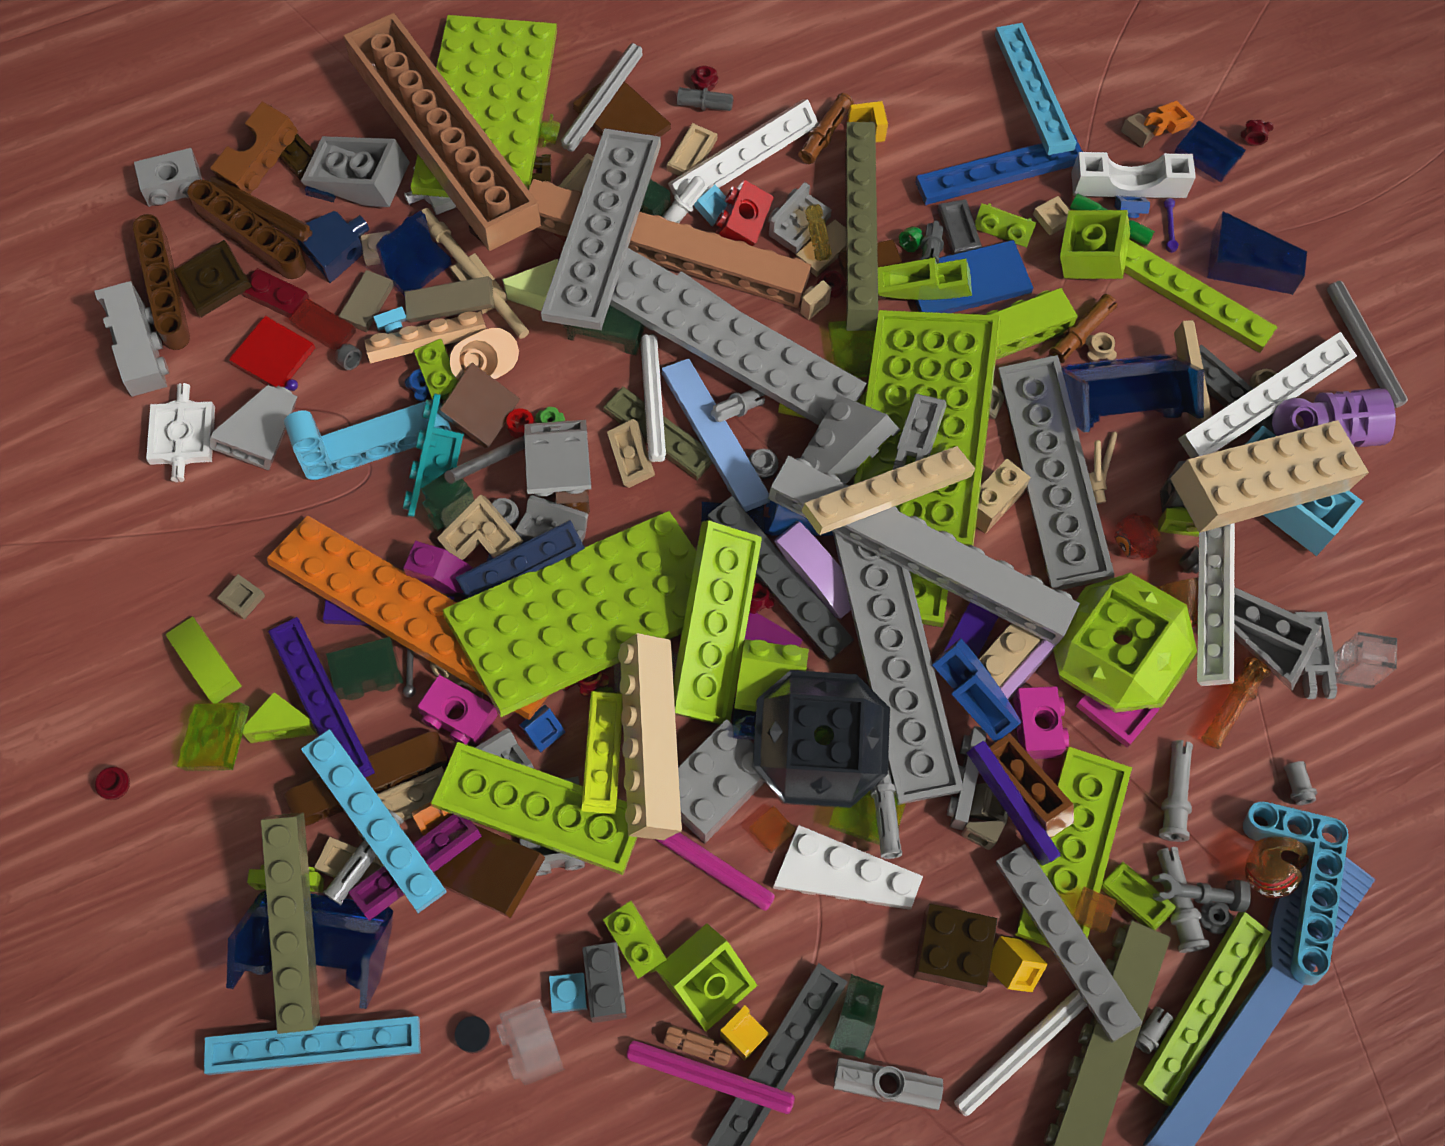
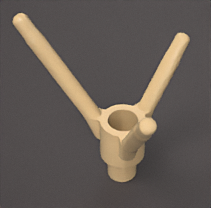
M1116 432L1111 434L1102 467L1100 440L1094 442V472L1089 473L1096 504L1106 502L1104 491L1107 490L1106 477L1116 443Z

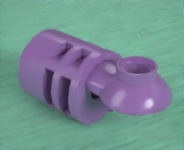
M1385 388L1353 390L1351 392L1337 391L1335 394L1322 392L1316 396L1314 403L1295 397L1284 400L1273 413L1272 426L1275 435L1279 436L1338 420L1354 447L1381 446L1389 443L1393 437L1396 415L1393 400ZM1297 414L1301 416L1304 421L1303 428L1299 427L1296 424L1295 419Z

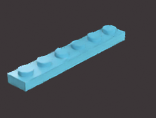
M1023 23L996 27L995 37L1047 155L1075 150L1076 140Z
M330 729L301 748L417 913L447 893L446 889Z
M413 1016L316 1026L314 1030L281 1034H277V1030L205 1037L204 1074L215 1075L421 1054L420 1018Z

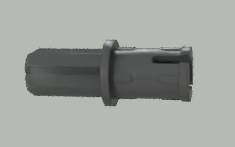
M679 87L677 105L699 107L702 111H705L706 108L732 110L734 102L732 94L708 91V88L695 90Z
M939 221L928 223L926 226L925 237L921 241L923 251L920 260L935 258L936 262L939 263V255L944 248L942 240L943 226L939 225Z

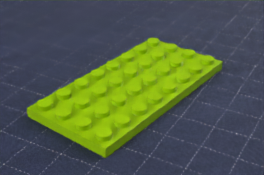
M448 15L436 69L529 190L556 42L557 23ZM417 155L411 183L412 195L449 197L421 157Z
M879 310L865 406L887 414L900 431L894 437L890 435L877 448L879 452L873 458L869 456L856 469L858 472L855 474L854 484L893 470L898 453L897 446L915 394L946 400L947 406L930 456L958 446L974 466L975 471L967 479L895 507L899 512L909 517L915 516L924 520L927 526L938 532L946 531L952 534L956 541L966 546H974L1000 329V315ZM907 456L905 465L915 462L916 458Z
M667 511L589 545L585 549L536 572H527L442 609L443 616L500 717H503L619 663L618 653L620 644L636 633L664 639H671L682 634L697 551L671 512Z

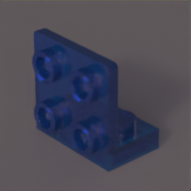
M422 211L407 217L402 225L393 232L384 235L376 244L385 277L393 280L394 286L404 296L406 291L423 288L452 264L451 257L431 240L426 216Z

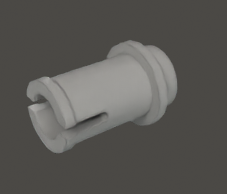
M1298 761L1284 766L1293 792L1290 795L1291 800H1295L1296 805L1299 806L1315 802L1317 790L1312 788L1305 762Z
M1154 1007L1153 1012L1141 1027L1135 1043L1137 1048L1148 1054L1152 1050L1156 1051L1159 1048L1158 1041L1174 1022L1173 1017L1167 1012L1160 1023H1158L1164 1011L1160 1007Z

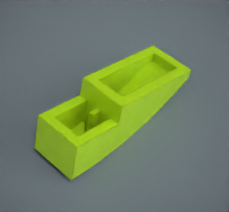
M935 258L878 267V294L883 297L911 300H937L972 296L971 274L967 259L937 263Z
M193 616L165 634L199 686L214 705L242 687Z

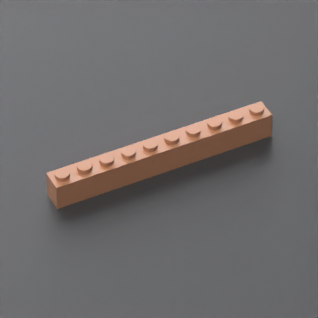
M533 179L529 191L539 206L541 226L537 228L567 237L582 193L578 190L558 187L548 181L542 182ZM639 212L628 246L629 249L659 266L679 272L682 271L685 274L795 308H799L812 265L805 263L799 258H789L769 249L763 250L750 246L743 241L727 239L714 232L708 233L695 229L688 224L675 223L666 220L662 216L649 215L643 212Z

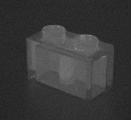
M1357 632L1338 651L1334 652V669H1337L1335 672L1336 682L1369 689L1374 688L1397 669V638Z
M539 998L499 1014L502 1023L496 1025L502 1045H510L513 1057L507 1060L514 1080L521 1078L522 1083L528 1085L565 1070Z

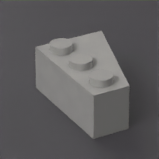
M837 394L802 454L801 459L806 460L812 465V468L822 473L834 474L842 483L846 484L858 472L856 469L869 456L873 458L879 452L877 448L890 435L894 437L900 429L887 414Z

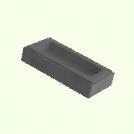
M967 200L939 204L937 210L952 255L982 248Z

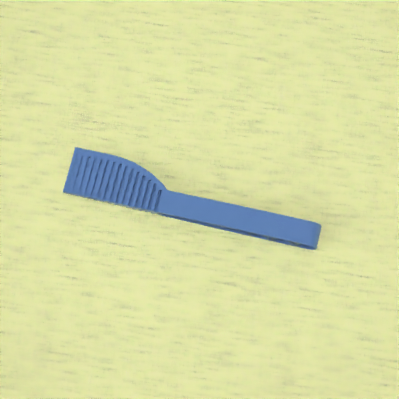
M1308 853L1304 855L1291 873V875L1294 873L1295 876L1283 885H1288L1297 876L1298 878L1288 886H1297L1296 891L1290 894L1286 892L1289 890L1288 887L1281 889L1279 895L1283 896H1277L1281 898H1277L1273 905L1267 926L1271 934L1265 943V972L1180 1089L1172 1105L1161 1116L1147 1136L1143 1146H1195L1304 986L1293 977L1291 962ZM1345 857L1334 939L1338 936L1344 924L1375 881V878L1347 857ZM1317 864L1322 873L1332 874L1331 869L1327 865ZM1312 895L1316 904L1327 906V902L1323 897ZM1307 927L1312 937L1316 939L1323 938L1322 933L1317 928ZM1309 959L1302 960L1304 967L1308 971L1313 972L1315 970L1316 964Z

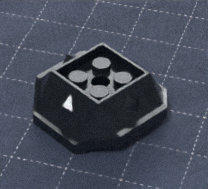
M790 670L756 700L752 768L774 792L782 804L851 808L888 775L890 707L857 674ZM823 728L829 732L831 740L828 745H820L816 742L814 738V731L816 729Z

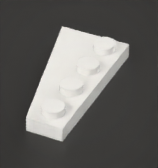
M798 825L773 889L784 891L787 889L800 891L804 894L826 895L836 899H852L865 901L869 904L910 910L923 876Z

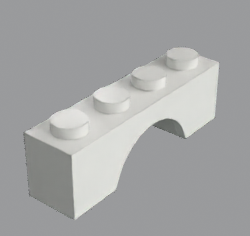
M1079 152L1071 172L1073 196L1079 193L1083 196L1186 198L1196 178L1193 154L1164 153L1160 158L1149 164L1128 167L1112 162L1107 152Z

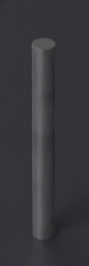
M524 436L445 473L446 481L454 483L525 449Z

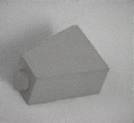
M267 385L213 431L210 437L209 448L270 470L286 431L284 419L293 413L297 396L284 387Z

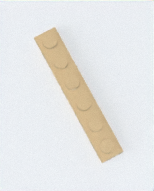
M958 446L808 501L804 503L802 512L816 532L821 535L972 476L975 468Z

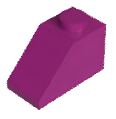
M415 540L403 569L407 576L418 579L436 591L465 600L467 598L456 576L474 567L445 549Z

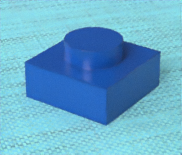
M1116 196L1114 207L1117 210H1128L1129 218H1138L1140 213L1149 214L1150 202L1145 197Z
M546 705L538 709L530 720L526 719L519 725L540 753L566 732L551 709Z

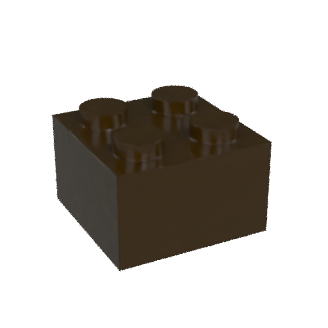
M929 904L924 911L913 978L981 993L988 985L998 918Z

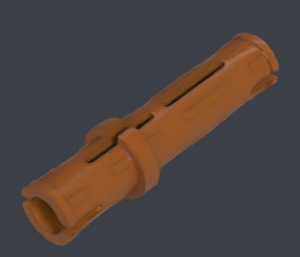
M839 93L817 128H813L810 131L808 141L798 153L799 158L804 163L813 164L821 150L829 145L830 137L848 112L849 106L854 104L850 95Z
M1103 294L1072 328L1068 327L1064 331L1063 337L1049 350V354L1053 356L1058 355L1060 364L1064 363L1075 349L1081 348L1086 343V338L1117 308V302H1114L1115 298L1109 294Z

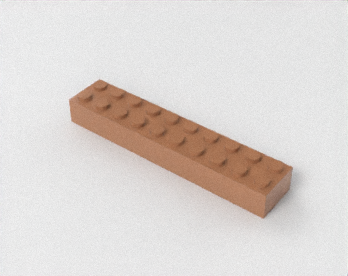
M395 13L343 35L350 62L489 251L541 226L539 206L536 199Z

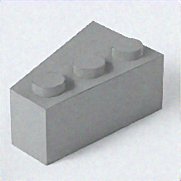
M131 281L95 290L96 298L106 312L107 317L103 318L105 327L110 328L114 344L111 347L122 382L130 395L133 397L168 387L165 375L169 374V369L165 358L159 355L158 350L163 349L158 332H153L152 325H154L151 307H145Z
M1234 587V638L1292 691L1322 635L1321 626Z

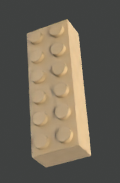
M1336 420L1188 459L1170 479L1197 530L1201 533L1349 491L1369 472L1340 422Z

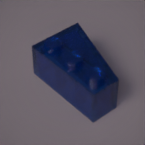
M1223 211L1212 232L1207 278L1293 295L1305 277L1307 251Z

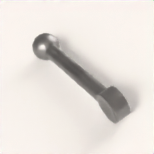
M407 648V675L403 694L410 698L416 692L413 686L414 651Z

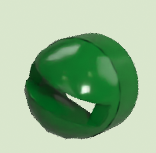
M911 226L899 234V243L902 248L907 252H915L920 248L921 241L924 238L921 234L922 230Z

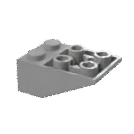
M586 420L525 424L527 494L548 496L553 492L561 491L578 494L591 489Z

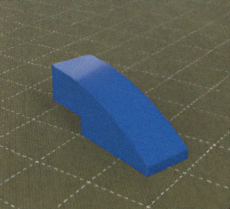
M961 638L936 658L932 666L954 689L951 694L995 743L1020 725L1021 721L1001 688Z

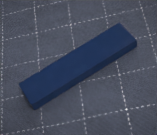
M568 520L456 576V579L468 599L527 572H536L585 549L571 520Z

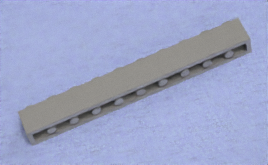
M788 456L771 486L768 499L805 517L802 512L804 503L849 486L842 483L834 474L822 473L812 468V465L804 459H794ZM895 506L832 530V532L1054 645H1057L1065 636L1080 604L1073 600L1072 596L1067 592L1053 590L1043 585L1039 578L1032 575L1025 576L1014 570L1011 564L1002 560L996 561L986 556L980 548L972 545L966 546L956 541L952 534L946 531L938 532L927 526L924 520L915 516L909 517L899 512Z

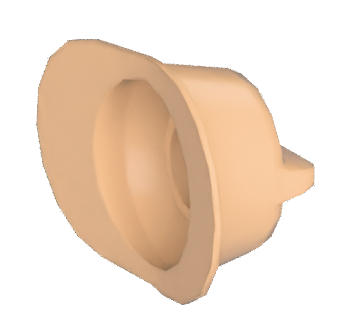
M500 328L485 329L462 340L454 346L450 354L449 364L452 374L458 380L468 364L472 362L493 379L506 374L515 366L518 360L519 349L517 341L509 332Z

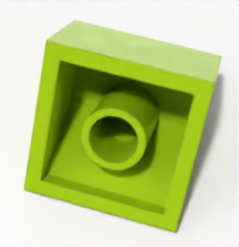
M745 639L734 708L755 711L757 698L790 670L806 671L809 649L796 645H781L768 643L764 640Z
M708 923L666 958V961L655 968L670 991L705 1032L758 986L728 941Z

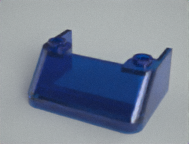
M1150 355L1061 367L1076 427L1083 432H1090V428L1094 427V423L1100 421V416L1155 410L1163 413L1165 418H1178L1185 412L1197 419L1204 418V370L1175 355Z
M266 890L256 897L228 938L226 988L234 989L245 971H251L257 975H264L272 971ZM311 894L316 965L346 970V981L354 988L360 990L359 1008L367 1009L381 981L393 925V910L388 906L369 921L354 900L344 899L340 906L327 896Z

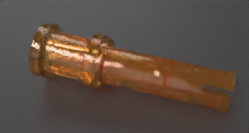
M1246 657L1243 661L1244 668L1237 679H1234L1233 684H1229L1231 692L1217 712L1209 728L1201 737L1203 742L1215 749L1222 747V743L1236 723L1247 702L1256 699L1258 696L1257 689L1264 678H1268L1272 673L1271 669L1262 661Z

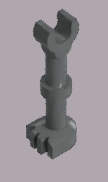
M1166 873L1152 877V881L1161 882L1165 889L1164 892L1153 894V899L1156 901H1164L1173 897L1193 898L1197 903L1207 904L1210 901L1227 903L1229 909L1236 912H1245L1250 905V882L1236 879L1229 880L1225 890L1211 888L1207 883H1197L1196 885L1179 883Z

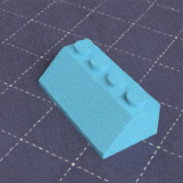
M1262 426L1246 444L1275 437L1276 435ZM1346 491L1268 513L1264 516L1317 556L1364 501L1352 492Z

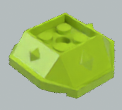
M1132 573L1086 586L1076 600L1080 604L1065 636L1053 649L1060 679L1115 713L1144 708H1161L1197 656V647L1187 605ZM1119 635H1127L1132 639L1125 645L1117 644L1114 641Z

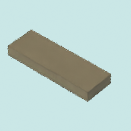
M486 276L406 291V318L410 323L469 311L494 308L492 279Z

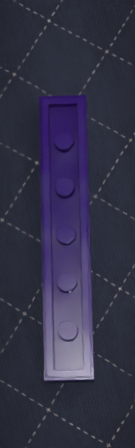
M293 618L269 630L268 632L318 736L330 729L362 775L366 778L374 774L375 771L299 618Z

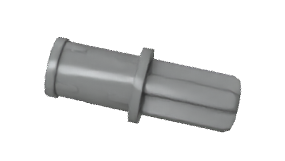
M755 388L741 394L733 393L729 399L713 406L711 416L717 422H722L734 416H744L748 410L765 403V398L756 400V398L764 396V394Z

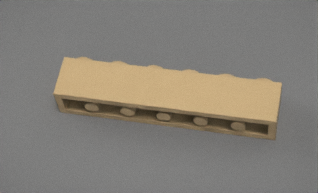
M636 633L620 644L618 659L621 663L620 692L622 693L623 705L621 722L624 728V744L622 748L623 756L625 757L626 773L624 787L627 796L625 819L628 823V836L665 840L682 831L671 640Z

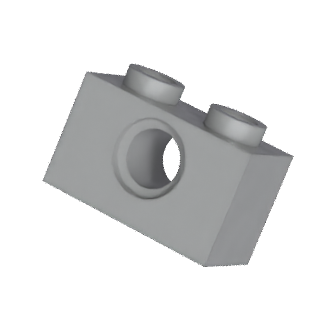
M191 148L134 162L139 187L148 206L162 205L185 197L189 198L187 193L189 185L196 180H202L199 164Z

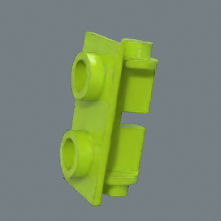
M981 203L974 223L976 230L1007 241L1014 240L1015 244L1027 248L1036 226V222L1031 221L1032 218L1026 219L992 207L990 203L988 205Z
M438 339L415 349L414 353L431 398L433 399L434 394L441 395L440 399L445 400L458 380L452 374L449 364L450 359L442 339Z
M629 901L603 919L638 979L648 972H655V968L667 960L632 901Z

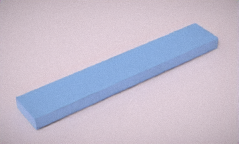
M688 358L663 367L662 376L734 499L745 512L770 503L767 489L726 420L717 422L711 416V410L716 403L690 359Z

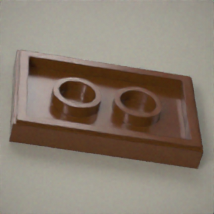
M624 81L592 127L601 135L604 129L661 137L671 130V123ZM602 82L573 102V109L578 114L581 113Z
M475 825L482 837L436 870L434 874L444 888L511 918L544 862L545 857L535 850Z

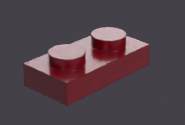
M258 268L249 278L252 287L242 293L244 297L292 320L296 318L309 299L307 291Z

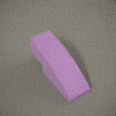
M796 521L778 536L774 542L786 560L836 618L841 619L851 610L841 567L804 525Z

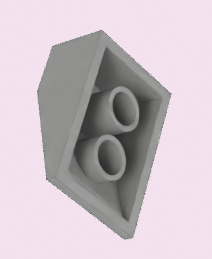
M322 136L301 182L306 186L364 206L390 207L410 162L395 139Z

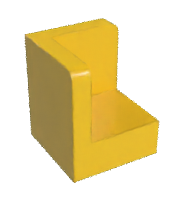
M883 101L849 106L847 122H875L876 142L885 141L888 121Z
M1000 936L993 948L990 970L1007 989L1033 992L1048 964L1025 940Z
M746 1005L720 1031V1036L732 1046V1049L744 1061L769 1036V1033L749 1014L750 1009Z

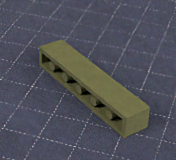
M304 812L271 815L261 819L277 1034L314 1030L321 1020Z

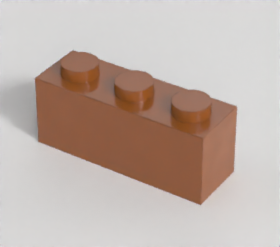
M1010 733L989 747L1050 839L1074 823L1073 803Z

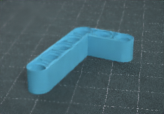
M425 401L321 436L315 420L309 411H296L289 414L284 419V425L293 451L305 476L310 480H318L416 447L419 431H426L428 419L422 418ZM437 413L434 427L451 431L448 420Z
M1257 802L1250 807L1243 821L1245 834L1255 841L1308 853L1291 962V973L1299 983L1314 985L1326 974L1331 962L1348 843V829L1342 821L1336 818L1269 802ZM1253 817L1264 818L1268 826L1258 825ZM1287 825L1299 827L1302 834L1292 833ZM1322 833H1329L1334 836L1336 843L1326 841ZM1317 864L1327 865L1331 869L1332 874L1322 873ZM1312 895L1323 897L1327 902V906L1316 904ZM1307 927L1317 928L1322 933L1323 938L1316 939L1312 937ZM1309 959L1313 961L1318 968V972L1308 971L1304 967L1302 960Z

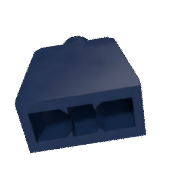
M332 211L306 223L310 226V230H312V236L308 237L307 241L302 242L296 239L301 250L327 281L331 283L363 255V248L359 237L368 232L370 228L361 215L346 223L338 212Z

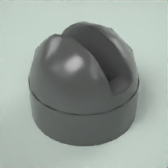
M342 344L341 348L335 351V359L346 370H353L359 365L362 359V352L351 344Z

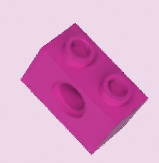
M438 675L418 705V709L423 717L422 721L427 726L437 731L441 727L451 733L449 737L455 742L465 745L469 743L475 747L480 744L498 716L493 704L441 675ZM457 708L464 710V714L460 718H448L452 710Z
M1058 687L1018 688L1013 697L1014 710L1021 721L1020 725L1016 727L1018 743L1033 759L1059 758L1069 746V734L1067 728H1063L1061 716L1065 714V704L1063 697L1058 695ZM1035 718L1045 719L1049 724V728H1040L1036 724Z

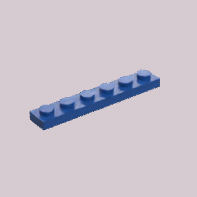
M1074 135L1076 147L1073 151L1047 155L1043 144L1040 143L918 175L915 183L924 204L928 205L1072 167L1075 164L1078 153L1083 151Z

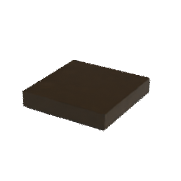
M225 240L174 270L201 318L252 287Z

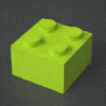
M1128 210L1068 211L1060 253L1064 278L1123 279L1130 239Z

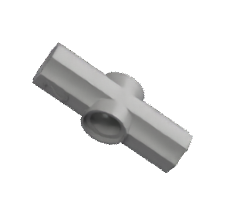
M838 1058L833 1090L873 1097L883 1102L892 1101L938 1111L943 1094V1079L902 1071L893 1066L883 1067ZM882 1075H890L895 1079L897 1083L895 1093L888 1094L880 1088L879 1080Z

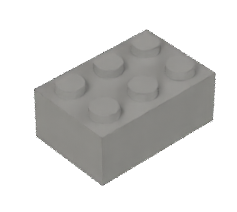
M727 719L678 767L681 822L704 844L765 783L752 768L754 744Z

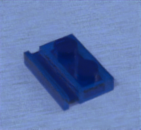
M1198 121L1194 128L1177 145L1174 153L1193 154L1195 167L1217 181L1222 182L1243 157L1246 149L1203 122Z

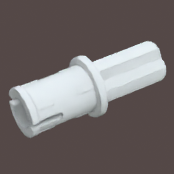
M695 176L680 195H675V201L662 217L666 220L680 223L689 211L692 212L694 210L692 206L707 189V183L699 176Z

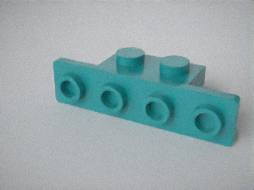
M434 394L432 401L426 400L422 418L428 419L426 431H419L416 448L421 449L419 461L413 460L409 476L410 479L415 480L412 492L406 491L402 508L408 510L407 517L410 518L415 516L420 489L450 495L453 483L446 481L445 473L457 467L464 434L434 427L441 397L439 394Z

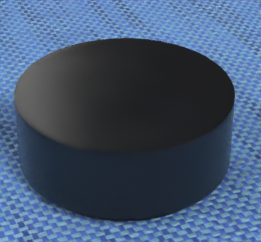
M466 1017L459 1022L455 1029V1041L467 1053L474 1054L483 1051L491 1039V1030L488 1024L480 1017Z

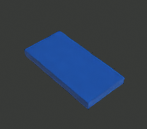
M1012 240L939 258V263L967 259L971 274L972 296L952 299L915 300L919 312L954 313L1031 294L1033 285L1016 244Z

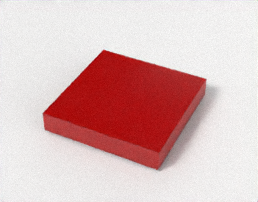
M265 315L230 357L229 361L231 365L265 385L285 387L286 382L294 376L316 348L313 342Z

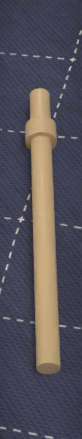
M428 208L423 209L419 216L430 228V234L434 239L445 246L471 279L484 277L452 238L451 231L445 223L439 222ZM493 288L495 309L520 339L525 338L529 334V330Z

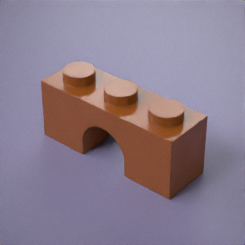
M263 101L245 122L256 138L255 144L246 151H236L227 146L210 167L218 178L249 194L259 186L262 178L276 164L278 157L293 142L295 135L298 133L297 128L288 116Z

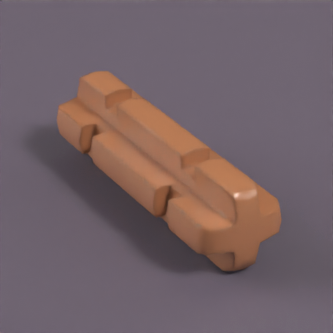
M673 1025L669 1026L664 1038V1044L674 1049H677L678 1046L682 1047L683 1052L706 1060L709 1057L714 1058L713 1062L724 1066L728 1064L732 1054V1046L723 1042H719V1045L715 1044L714 1039L688 1031L687 1034L683 1033L682 1028Z

